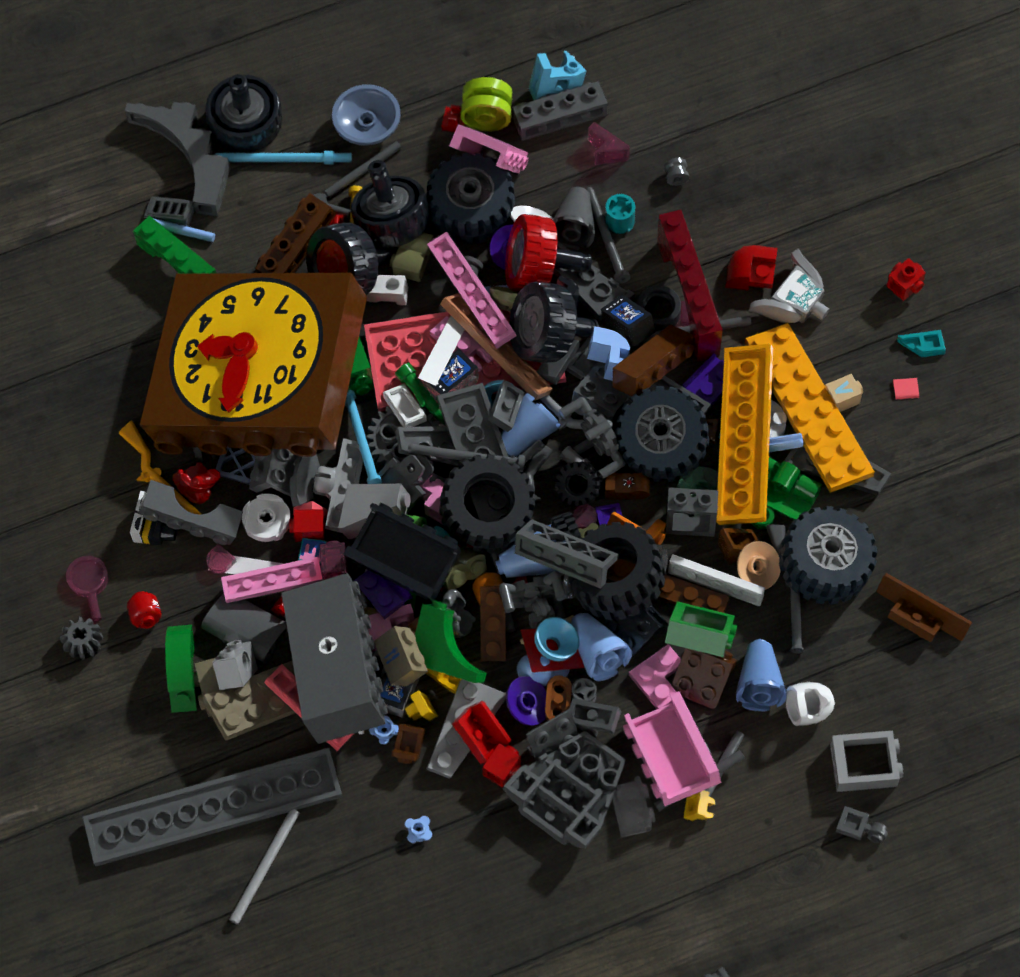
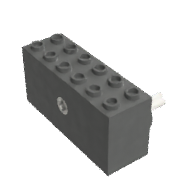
M346 573L282 592L302 721L316 742L319 744L357 732L360 735L364 734V730L384 725V714H387V708L384 700L380 697V693L383 692V686L380 678L376 675V671L379 670L376 656L372 654L375 644L372 635H369L368 629L371 628L370 618L368 614H365L364 610L368 605L364 593L360 594L357 581L353 582L349 574Z

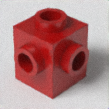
M908 258L903 263L899 262L893 267L888 277L887 287L904 301L912 293L917 294L923 288L925 272L920 264L914 263Z

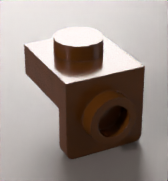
M399 724L395 749L392 751L391 756L397 757L398 762L412 764V761H417L420 758L425 729Z

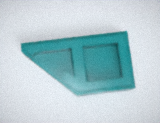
M941 330L898 335L897 338L898 343L920 357L943 355L946 352Z

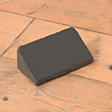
M573 340L569 351L561 360L554 363H542L536 372L544 380L557 385L579 350V341Z

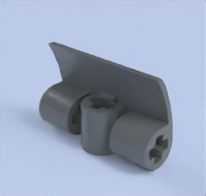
M223 593L205 616L201 628L223 640L222 642L226 646L229 642L241 640L242 643L251 641L255 659L266 664L275 651V642L287 629V624L285 621L245 599L226 603Z

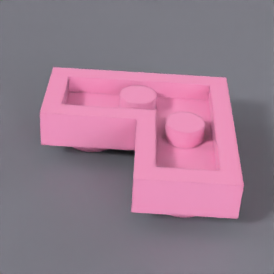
M669 644L629 672L631 679L656 709L671 704L670 695L677 693L666 678L677 671L681 658Z

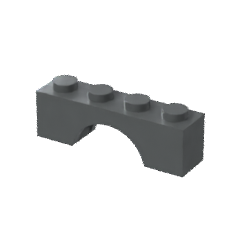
M150 480L145 488L138 514L143 515L149 521L158 520L167 523L166 525L173 529L181 528L190 531V534L193 536H205L213 539V542L219 545H230L236 537L243 511L219 504L210 513L193 514L186 511L178 503L173 487Z

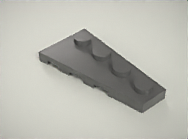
M446 426L398 427L395 431L398 452L400 454L418 456L408 452V445L410 444L453 449ZM426 456L428 460L459 466L458 461L454 459Z

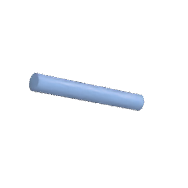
M153 218L169 232L214 242L215 233Z

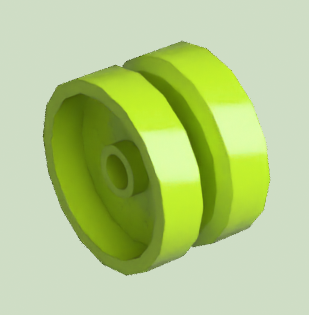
M480 77L466 82L463 87V103L461 106V120L464 124L480 131H496L507 127L511 119L512 88L509 84L491 77Z

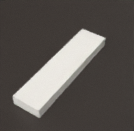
M672 554L669 561L668 573L757 606H760L762 603L765 587Z

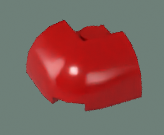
M748 245L735 251L728 264L725 288L748 290L749 286L772 289L777 248Z

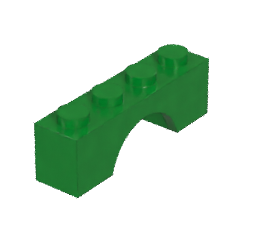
M150 215L133 230L139 247L152 257L158 256L164 259L178 274L216 273L215 268Z

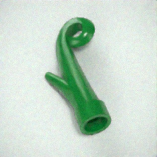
M410 363L402 365L395 372V376L413 392L421 408L425 407L438 421L445 425L438 403L418 378L416 370Z

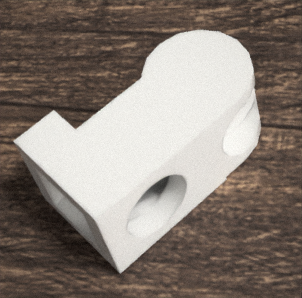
M378 275L374 288L367 295L366 301L396 302L397 305H406L408 284L405 275Z

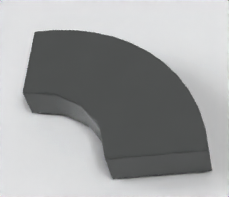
M317 454L312 457L298 456L294 462L293 477H290V495L293 507L314 499L312 490L313 480L317 469L320 467Z

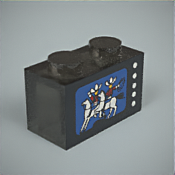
M623 294L601 308L602 324L605 329L619 333L633 347L656 332L652 314Z

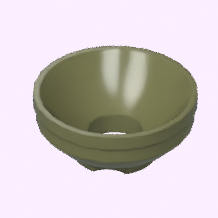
M490 286L489 295L499 309L511 311L519 292L499 286Z

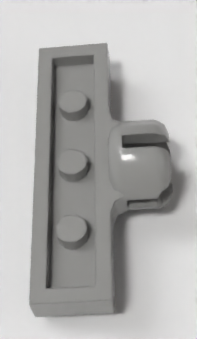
M343 438L337 466L335 468L320 466L317 469L313 492L317 495L326 496L330 501L324 529L341 532L338 526L347 485L359 484L363 465L357 441Z

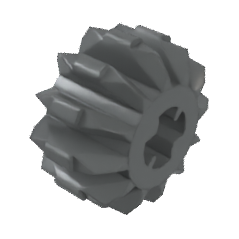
M80 616L77 623L69 620L70 628L62 627L64 635L60 636V641L64 644L63 650L66 653L70 652L72 658L79 654L80 658L84 660L87 653L94 657L93 649H101L99 641L103 640V635L99 632L101 630L99 625H93V621L90 618L84 622Z

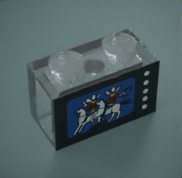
M458 349L451 355L436 386L423 380L424 386L437 401V395L475 385L479 379L478 367Z

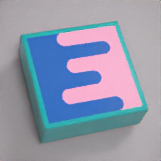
M302 538L298 561L318 557L320 566H323L327 541Z

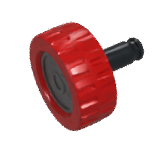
M522 214L517 217L510 232L505 259V278L510 290L519 292L525 285L532 282L550 283L554 267L575 271L583 270L584 272H588L591 269L592 256L587 253L585 255L581 252L557 249V228L552 219Z

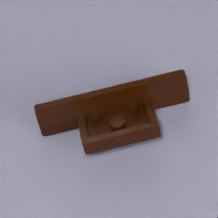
M885 573L877 588L878 594L896 603L891 609L888 618L929 642L934 639L940 629L963 641L972 624L970 620L888 573Z

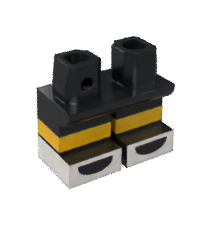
M140 491L135 510L136 513L134 514L130 529L133 542L162 545L163 540L175 541L178 529L170 528L166 525L167 523L158 520L149 521L143 515L138 514L144 491Z

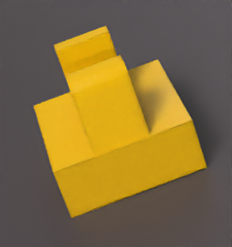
M418 690L410 695L413 703L405 708L409 718L412 717L413 720H417L423 717L431 721L438 716L426 694Z
M703 790L687 797L684 818L691 821L712 818L713 814L707 811V806L715 805V800L709 797L710 792Z

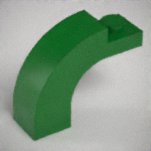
M192 625L169 626L166 630V676L172 713L197 711L193 670L195 645Z

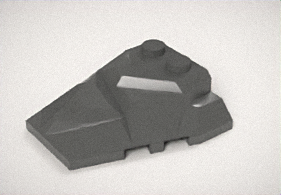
M584 731L559 745L558 749L549 755L543 754L539 757L538 761L528 767L524 765L519 768L504 785L503 789L509 798L519 805L521 815L564 845L569 842L575 847L586 848L601 830L625 759Z

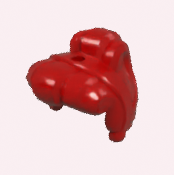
M198 462L196 466H192L184 471L182 469L178 470L173 475V481L182 495L191 502L200 505L211 496L210 488L220 479L221 474L216 469L208 470L201 462Z

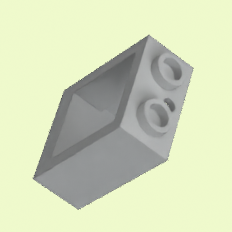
M893 731L832 736L830 747L837 792L898 786L900 778H903L902 763L897 762L896 754L900 753L898 739H894ZM886 743L890 774L848 777L844 746Z

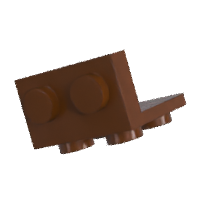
M685 648L671 686L676 692H680L682 697L714 709L719 703L728 677L734 670L738 660L732 658L733 654L725 651L724 657Z

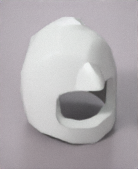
M804 682L787 688L786 708L789 718L796 726L816 724L826 719L834 709L835 702L832 692L820 683Z

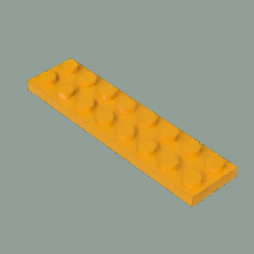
M789 323L747 337L745 340L746 346L772 345V392L787 415L795 432L802 434L803 446L829 492L831 493L874 477L875 471L829 392L826 390L825 385Z
M771 344L724 348L716 519L718 525L766 522L773 347Z

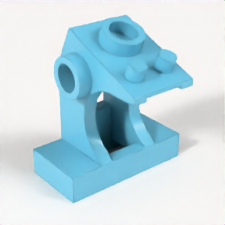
M567 51L563 53L564 57L560 67H552L546 53L537 54L529 85L533 100H537L546 94H557L565 89L571 90L581 87L586 70Z

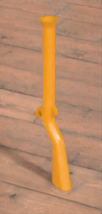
M128 422L119 431V434L141 454L142 472L141 476L136 480L144 482L153 480L171 486L161 477L162 472L160 468L152 469L150 467L151 452L134 422ZM174 489L175 497L178 503L182 505V508L193 514H201Z

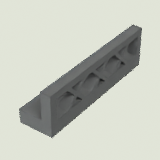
M530 520L516 533L515 554L600 589L606 584L607 569L617 561V553L535 520ZM532 530H536V531L541 532V533H540V534H534V533H531V531H532ZM551 540H561V541H563V542H557V543H556V542H553V541H551ZM580 548L585 551H576L573 549ZM594 557H603L606 560L603 562Z

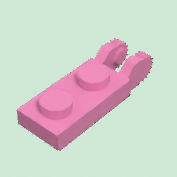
M447 316L430 331V335L436 341H438L449 319ZM465 331L463 332L453 353L460 349L478 367L474 371L479 373L482 370V366L473 356L477 354L487 363L492 361L493 358Z

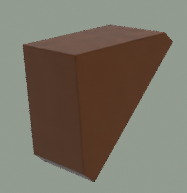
M723 528L719 532L718 546L728 565L737 562L741 550L747 544L758 541L753 529Z

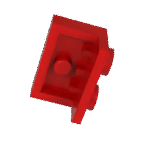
M484 701L467 707L452 723L480 764L487 762L499 743L505 746L511 741L509 735Z

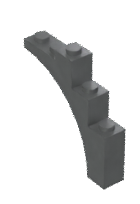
M173 102L172 108L167 109L162 106L152 107L141 103H127L125 113L128 123L144 126L162 134L172 141L187 158L195 178L193 197L195 213L218 217L230 167L228 158L221 155H211L214 146L212 132L203 128L195 129L198 120L196 106L188 102Z

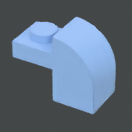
M594 326L589 342L587 359L606 363L604 379L613 381V367L628 357L630 351L629 343L622 335L613 330Z

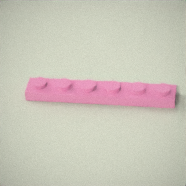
M445 232L428 243L429 249L494 346L499 348L516 337L515 331L449 234Z

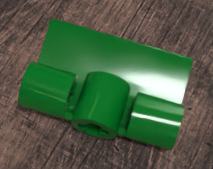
M769 457L767 506L793 520L798 519L799 515L803 512H809L823 484L804 474H800V470L795 465L786 461H782L780 464Z

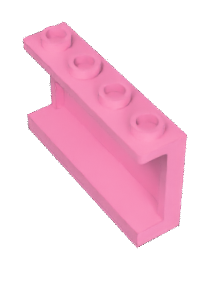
M458 124L449 145L450 147L475 155V153H480L484 145L500 152L496 164L497 167L518 174L526 168L529 159L527 158L528 152Z
M680 692L670 695L671 704L635 719H631L629 713L624 715L626 724L622 725L627 739L632 738L635 743L632 745L636 758H642L644 762L641 767L647 779L651 777L653 781L651 788L655 798H661L664 806L721 783L719 770Z

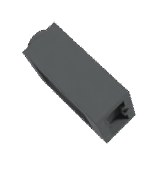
M669 488L666 534L714 537L718 490ZM694 493L696 497H691L690 495Z

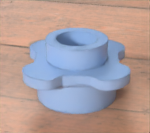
M384 715V725L369 729L370 734L375 735L379 739V743L383 745L388 744L389 739L393 735H397L399 728L386 715Z
M422 816L420 819L415 820L412 818L406 820L405 827L408 828L409 834L407 839L409 842L415 843L431 839L432 832L428 826L430 819L427 816Z

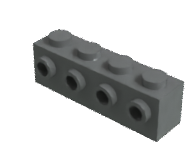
M599 81L586 83L581 87L571 90L565 89L560 93L542 96L531 102L519 103L513 107V121L521 141L607 116L608 103Z

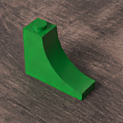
M432 601V604H423L415 632V641L420 653L424 657L426 668L469 682L484 683L487 673L471 665L458 649L453 634L454 610L447 609V604L439 601Z

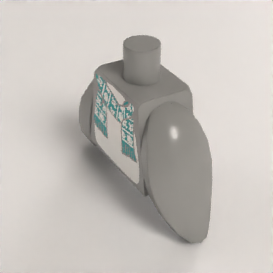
M798 248L791 253V261L794 268L791 274L771 299L752 302L749 312L760 314L782 323H804L810 314H813L820 320L826 317L830 309L820 303L824 294L822 278Z

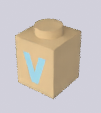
M852 374L825 385L826 390L840 412L860 404L863 388L858 380L855 381Z

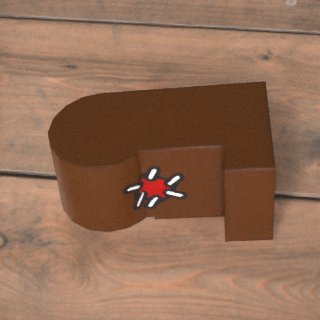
M614 472L605 478V500L645 499L650 495V478L642 473Z

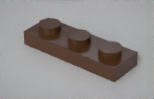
M480 586L481 661H506V612L499 586Z

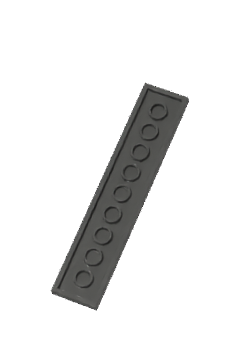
M326 748L83 816L93 862L96 867L343 796L330 749Z

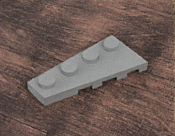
M460 679L426 770L450 779L470 751L452 723L467 707L480 701H484L493 715H495L505 701L506 693L481 683Z

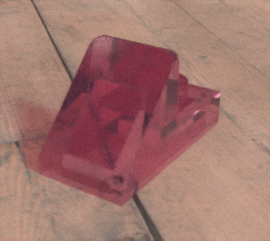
M595 122L588 128V140L595 148H598L595 152V164L625 162L629 159V145Z

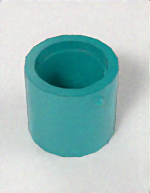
M616 194L611 196L606 202L605 221L611 232L623 234L629 232L635 224V203L628 195Z

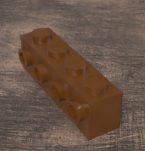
M309 193L307 197H304L299 202L298 209L294 215L286 220L282 232L273 238L271 247L266 254L260 256L255 269L259 273H295L306 258L307 246L312 235L319 228L330 225L337 215L331 206Z
M670 324L613 367L612 388L629 396L635 394L639 396L643 393L642 390L661 380L663 376L693 354V334Z

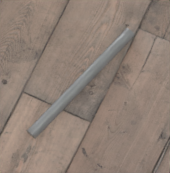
M293 809L288 812L229 919L231 922L239 924L299 815L297 810Z

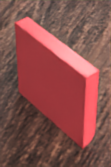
M917 378L893 379L895 400L919 398Z

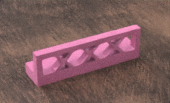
M318 557L221 577L226 603L295 589L322 581L323 579Z

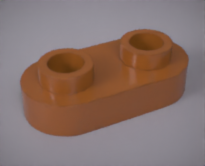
M554 676L547 683L545 717L547 721L555 717L553 715L555 711L563 713L570 708L572 684L565 676ZM562 688L564 691L562 693H556L555 689Z

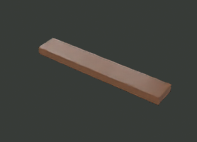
M459 293L443 298L440 305L528 394L535 398L534 401L551 393L552 387L524 359L520 358L507 342L499 348L494 346Z

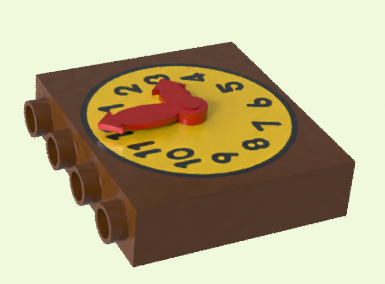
M352 273L176 274L140 426L155 442L154 447L158 451L171 455L181 454L184 447H197L211 455H224L227 453V448H243L247 453L256 456H268L271 454L272 448L288 449L291 453L302 457L315 456L317 450H336L367 300L366 294Z

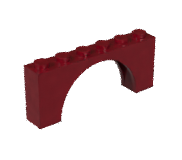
M682 210L660 214L657 244L663 262L672 261L677 272L686 303L690 333L693 334V352L696 361L707 360L713 354L719 357L723 330Z

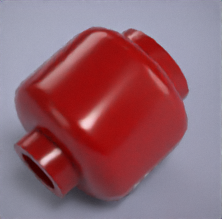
M145 591L137 592L127 602L129 618L134 626L148 629L161 619L162 612L159 601L152 593Z

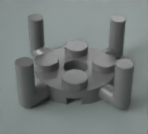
M580 397L559 409V413L565 418L581 409L584 414V422L581 423V428L587 439L572 449L580 455L594 446L600 456L604 454L611 456L614 462L598 471L601 479H605L623 468L625 460L618 451L619 445L616 444L614 446L612 440L616 436L612 430V421L606 420L602 414L596 416L597 410L592 409L584 397Z
M553 571L545 577H533V582L525 583V580H521L514 584H500L499 591L506 612V633L515 631L511 612L515 608H525V611H533L531 603L535 602L534 599L538 597L552 601L555 616L566 619L562 604L566 594L558 571Z

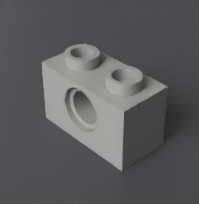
M241 640L229 642L212 662L220 690L243 687L258 670L251 641L242 643Z

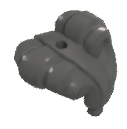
M451 589L446 592L441 602L447 604V609L454 610V638H462L471 632L472 622L476 621V617L464 609L466 601L461 593L456 589Z

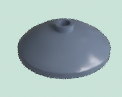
M359 85L346 90L338 97L332 110L333 125L338 134L345 140L357 145H373L389 138L397 129L401 115L398 101L393 94L376 85Z

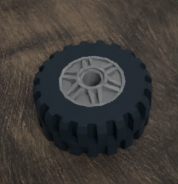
M825 506L823 510L820 507L811 508L809 513L807 511L799 515L798 519H794L781 543L778 557L780 558V570L785 571L783 578L786 583L791 582L793 584L791 589L794 592L800 591L804 594L803 598L808 601L810 598L816 599L818 604H824L825 601H829L830 605L838 604L840 599L842 602H846L852 596H856L861 592L875 568L877 547L873 546L875 543L873 534H868L869 527L864 522L861 524L858 521V516L846 514L847 510L839 508L837 511L833 510L832 506Z

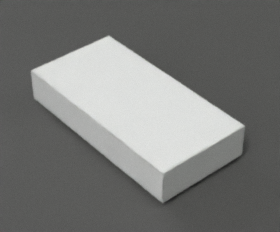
M405 384L383 392V398L403 427H414L427 421L426 414Z

